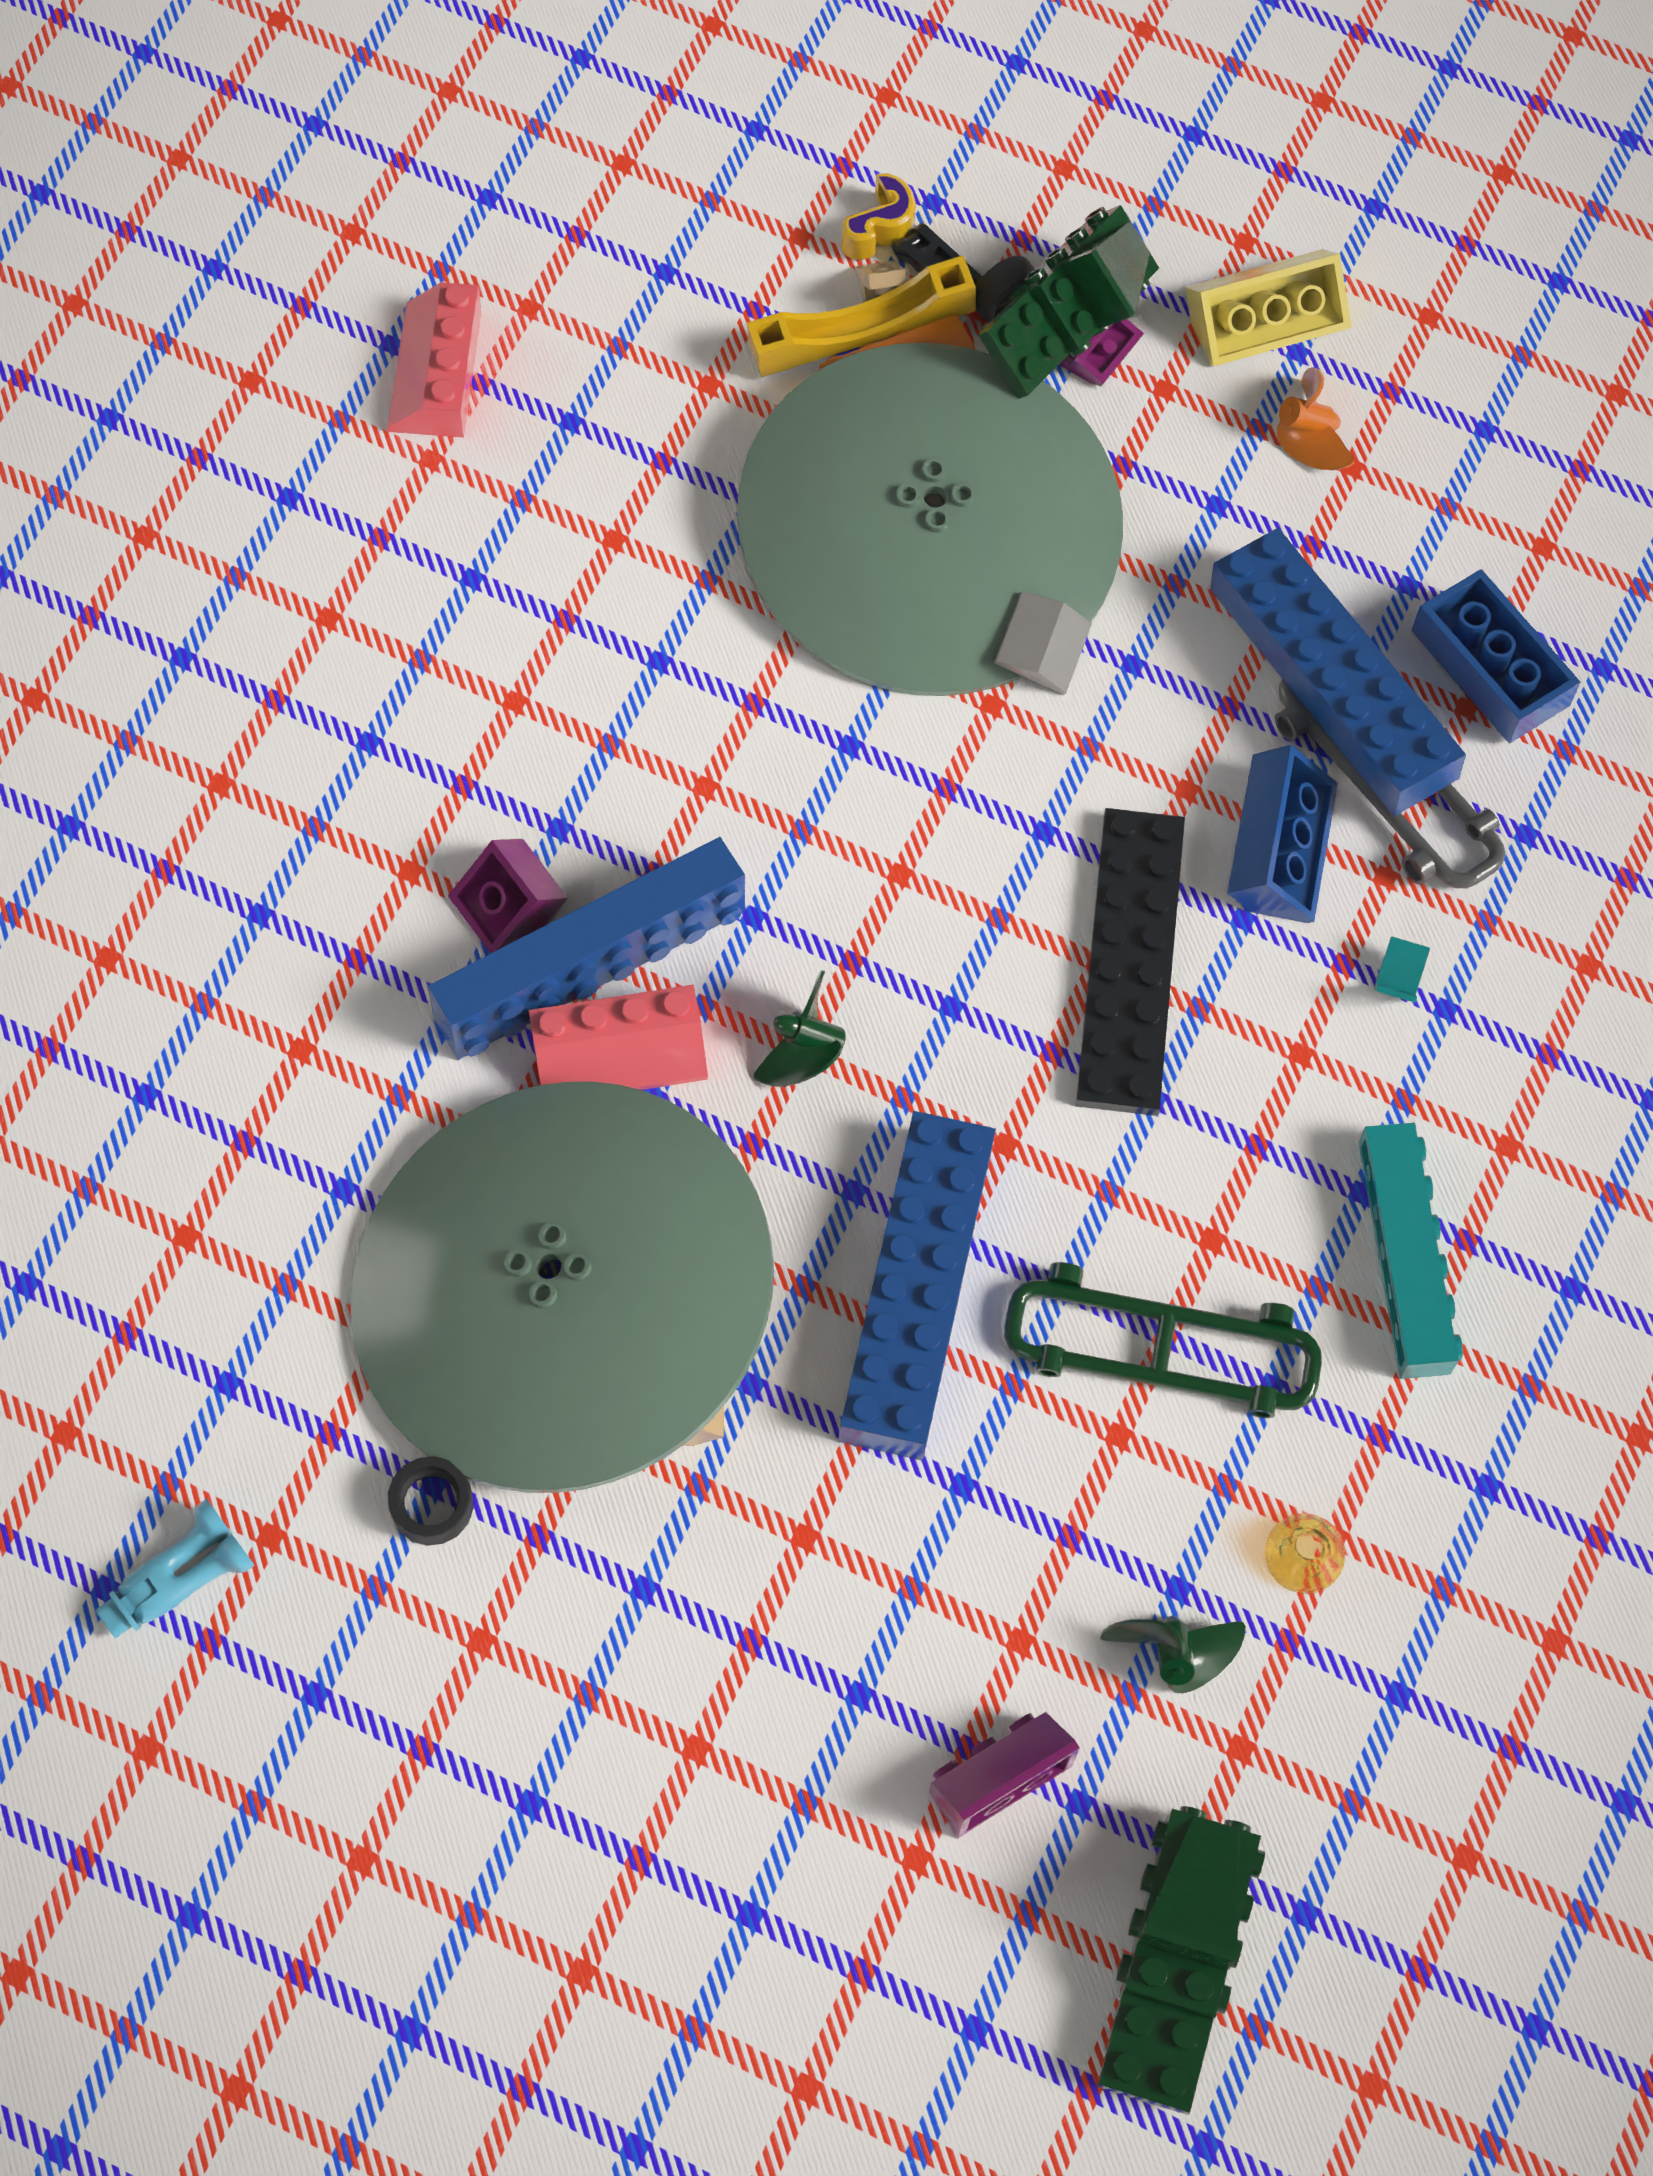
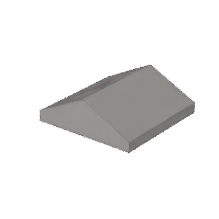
M1022 591L1018 596L994 663L1065 695L1092 623L1064 602Z

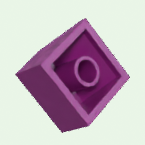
M524 839L491 840L448 895L449 899L490 954L547 925L568 899Z

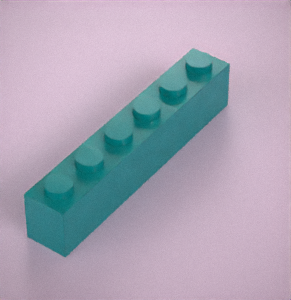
M1415 1122L1365 1126L1358 1145L1400 1379L1451 1375L1457 1363L1463 1357V1346L1460 1335L1454 1334L1451 1319L1455 1318V1302L1453 1295L1447 1294L1444 1279H1447L1448 1265L1445 1254H1439L1437 1240L1440 1239L1441 1228L1438 1215H1432L1430 1200L1433 1199V1183L1430 1175L1424 1174L1422 1163L1426 1159L1424 1138L1417 1136Z

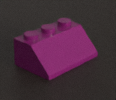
M1047 1712L1042 1713L1034 1718L1032 1713L1026 1714L1009 1726L1012 1733L999 1741H996L993 1736L982 1741L971 1750L973 1757L958 1765L956 1760H953L933 1773L935 1780L930 1784L929 1794L957 1838L965 1835L1072 1768L1080 1747L1075 1739Z

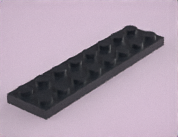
M1105 808L1076 1107L1158 1116L1185 817Z

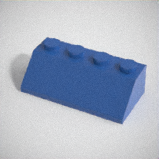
M1291 744L1252 755L1227 894L1252 913L1312 923L1315 921L1338 782Z

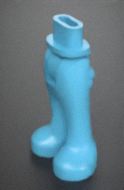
M207 1498L195 1508L196 1525L170 1548L138 1567L118 1587L120 1594L114 1590L109 1593L111 1599L95 1610L115 1639L131 1627L137 1631L141 1628L142 1624L163 1616L196 1590L228 1572L244 1573L255 1566ZM222 1541L216 1550L208 1554L193 1568L180 1576H174L175 1571L209 1547Z

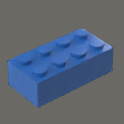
M1479 569L1419 607L1411 631L1509 744L1571 705L1581 681L1482 569Z

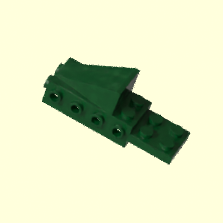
M1121 205L1109 210L1100 207L1091 212L1085 218L1086 222L1081 227L1065 237L1064 240L1066 242L1061 247L1049 253L1044 258L1045 262L1024 278V283L1010 296L1012 301L978 334L980 340L1019 399L1028 396L1069 354L1075 357L1086 351L1091 346L1089 340L1093 336L1102 333L1112 324L1131 318L1136 313L1140 293L1151 284L1149 279L1159 269V266Z
M1181 1806L1180 1810L1172 1808L1166 1820L1158 1819L1154 1830L1151 1846L1157 1847L1158 1851L1154 1865L1146 1863L1139 1888V1890L1147 1892L1142 1910L1135 1908L1130 1921L1128 1935L1135 1937L1130 1955L1123 1953L1119 1963L1116 1981L1123 1984L1097 2087L1185 2115H1189L1191 2112L1213 2020L1216 2018L1217 2012L1225 2014L1229 2003L1232 1987L1224 1983L1227 1971L1231 1967L1236 1969L1239 1962L1243 1941L1238 1940V1927L1240 1921L1247 1923L1249 1920L1254 1896L1247 1894L1251 1877L1259 1878L1265 1858V1851L1258 1849L1261 1835L1251 1833L1252 1828L1249 1825L1235 1820H1225L1224 1824L1206 1819V1812L1189 1806Z

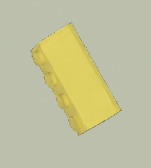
M1324 249L1185 287L1191 325L1210 365L1213 367L1352 328L1340 254Z

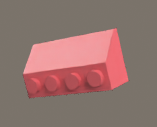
M440 282L406 302L387 426L388 432L464 438L482 313L478 285Z
M694 984L529 1010L540 1085L559 1082L592 1081L646 1090L708 1080L701 1020Z

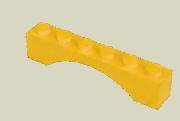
M964 256L956 257L927 266L915 277L899 287L855 306L820 313L779 312L747 322L750 349L762 378L862 347L868 343L894 337L901 331H910L927 325L934 320L943 319L954 314L961 316L976 311V287Z

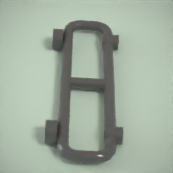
M1281 679L1279 697L1285 709L1275 715V723L1279 732L1289 741H1293L1308 732L1408 844L1413 852L1402 859V866L1410 880L1421 885L1433 876H1436L1450 887L1467 889L1479 884L1502 866L1505 858V849L1501 839L1494 832L1499 829L1500 824L1493 811L1484 809L1477 813L1452 784L1437 792L1465 823L1469 836L1475 841H1481L1489 851L1488 858L1465 873L1455 872L1402 813L1395 817L1390 813L1293 693L1288 684Z

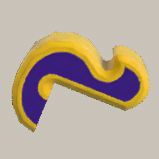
M889 173L876 174L875 195L880 206L844 218L842 223L841 249L845 255L856 260L871 258L875 255L876 244L892 246V243L899 238H907L911 235V229L915 225L916 203L913 191L900 177Z

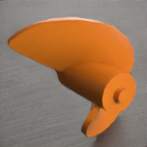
M1311 367L1304 372L1301 378L1307 400L1291 396L1286 398L1280 406V422L1277 425L1278 440L1285 452L1307 466L1329 471L1345 469L1354 464V459L1342 439L1335 432L1341 425L1340 417L1334 412L1332 407L1316 402L1323 389L1325 379L1320 369Z

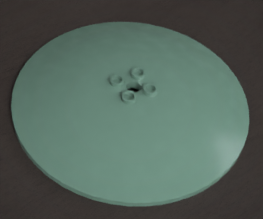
M906 343L872 348L840 359L806 378L783 398L759 429L749 449L742 470L738 493L737 523L744 561L755 589L773 617L800 646L823 663L856 680L894 692L925 696L961 695L993 689L1022 678L1023 676L994 663L1020 592L1024 591L1064 602L1092 623L1104 604L1113 584L1121 556L1123 510L1120 491L1113 467L1090 425L1074 406L1044 381L1028 396L1019 399L990 354L948 344ZM929 494H937L944 499L945 504L934 508L925 503L924 497Z
M592 1081L538 1085L503 1095L461 1115L422 1145L397 1172L372 1212L360 1241L353 1268L350 1294L352 1333L362 1373L374 1398L388 1419L408 1441L427 1457L436 1456L449 1460L466 1478L499 1489L527 1493H560L584 1490L615 1482L657 1463L691 1440L727 1403L746 1375L758 1351L766 1328L773 1294V1246L767 1217L757 1190L744 1166L729 1146L710 1127L693 1114L664 1098L619 1084ZM551 1260H558L562 1263L561 1270L557 1276L550 1279L541 1277V1269L545 1263Z

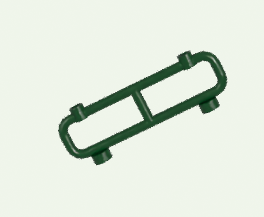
M1065 1262L1050 1264L1048 1280H1030L1022 1283L1012 1293L1008 1303L1004 1324V1339L1009 1349L1017 1357L1037 1363L1036 1373L1046 1377H1060L1062 1368L1129 1380L1250 1404L1249 1414L1259 1418H1274L1276 1409L1298 1410L1307 1406L1315 1398L1319 1387L1322 1367L1321 1349L1317 1341L1308 1332L1293 1328L1295 1310L1285 1304L1263 1303L1260 1308L1259 1321L1081 1287L1084 1270L1077 1265ZM1032 1297H1045L1158 1319L1151 1366L1147 1367L1065 1351L1062 1347L1051 1344L1038 1346L1027 1343L1021 1336L1022 1321L1027 1301ZM1175 1323L1299 1347L1305 1355L1300 1389L1295 1393H1282L1269 1386L1256 1385L1251 1387L1168 1371Z

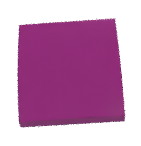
M1128 319L1110 325L1102 333L1093 336L1089 340L1091 346L1086 351L1075 357L1069 354L1059 365L1078 377L1101 387L1145 333Z

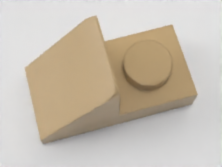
M894 261L856 266L864 302L877 298L907 282L906 269Z

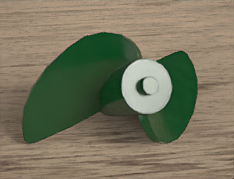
M820 970L813 991L803 1013H785L774 1018L773 1026L784 1039L769 1053L754 1072V1079L762 1084L772 1087H787L802 1083L824 1072L840 1056L846 1040L844 1028L820 1020L818 1017V996L825 970Z
M1168 1616L1163 1621L1130 1619L1107 1626L1102 1631L1100 1639L1113 1642L1157 1644L1159 1670L1162 1680L1167 1683L1168 1688L1174 1693L1183 1694L1204 1686L1218 1676L1233 1661L1242 1646L1246 1626L1244 1622L1235 1621L1190 1631L1188 1626L1176 1616Z

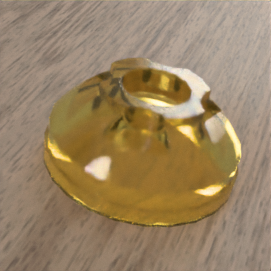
M1308 1513L1294 1514L1280 1521L1270 1532L1264 1551L1265 1562L1273 1578L1284 1588L1301 1594L1317 1593L1331 1586L1342 1572L1346 1554L1343 1539L1335 1526L1318 1515ZM1304 1535L1315 1537L1321 1544V1554L1316 1558L1303 1557L1297 1550V1539Z

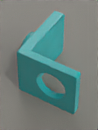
M1391 936L1374 987L1375 991L1416 1003V993L1430 948Z

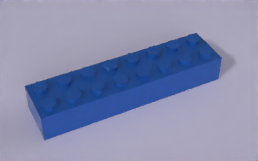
M1279 528L1270 531L1213 563L1210 585L1212 593L1280 677L1288 684L1293 693L1394 817L1459 780L1466 753Z
M718 837L428 985L434 1021L457 1060L467 1055L470 1057L479 1055L489 1047L490 1043L504 1036L509 1038L522 1032L526 1025L530 1023L529 1010L565 1005L577 998L579 1000L589 998L597 992L600 986L612 980L621 981L634 972L635 968L649 961L654 963L662 960L672 949L683 943L692 944L697 942L707 931L720 924L726 926L735 922L745 912V873L722 838Z
M913 1111L841 1419L840 1443L924 1460L996 1128Z

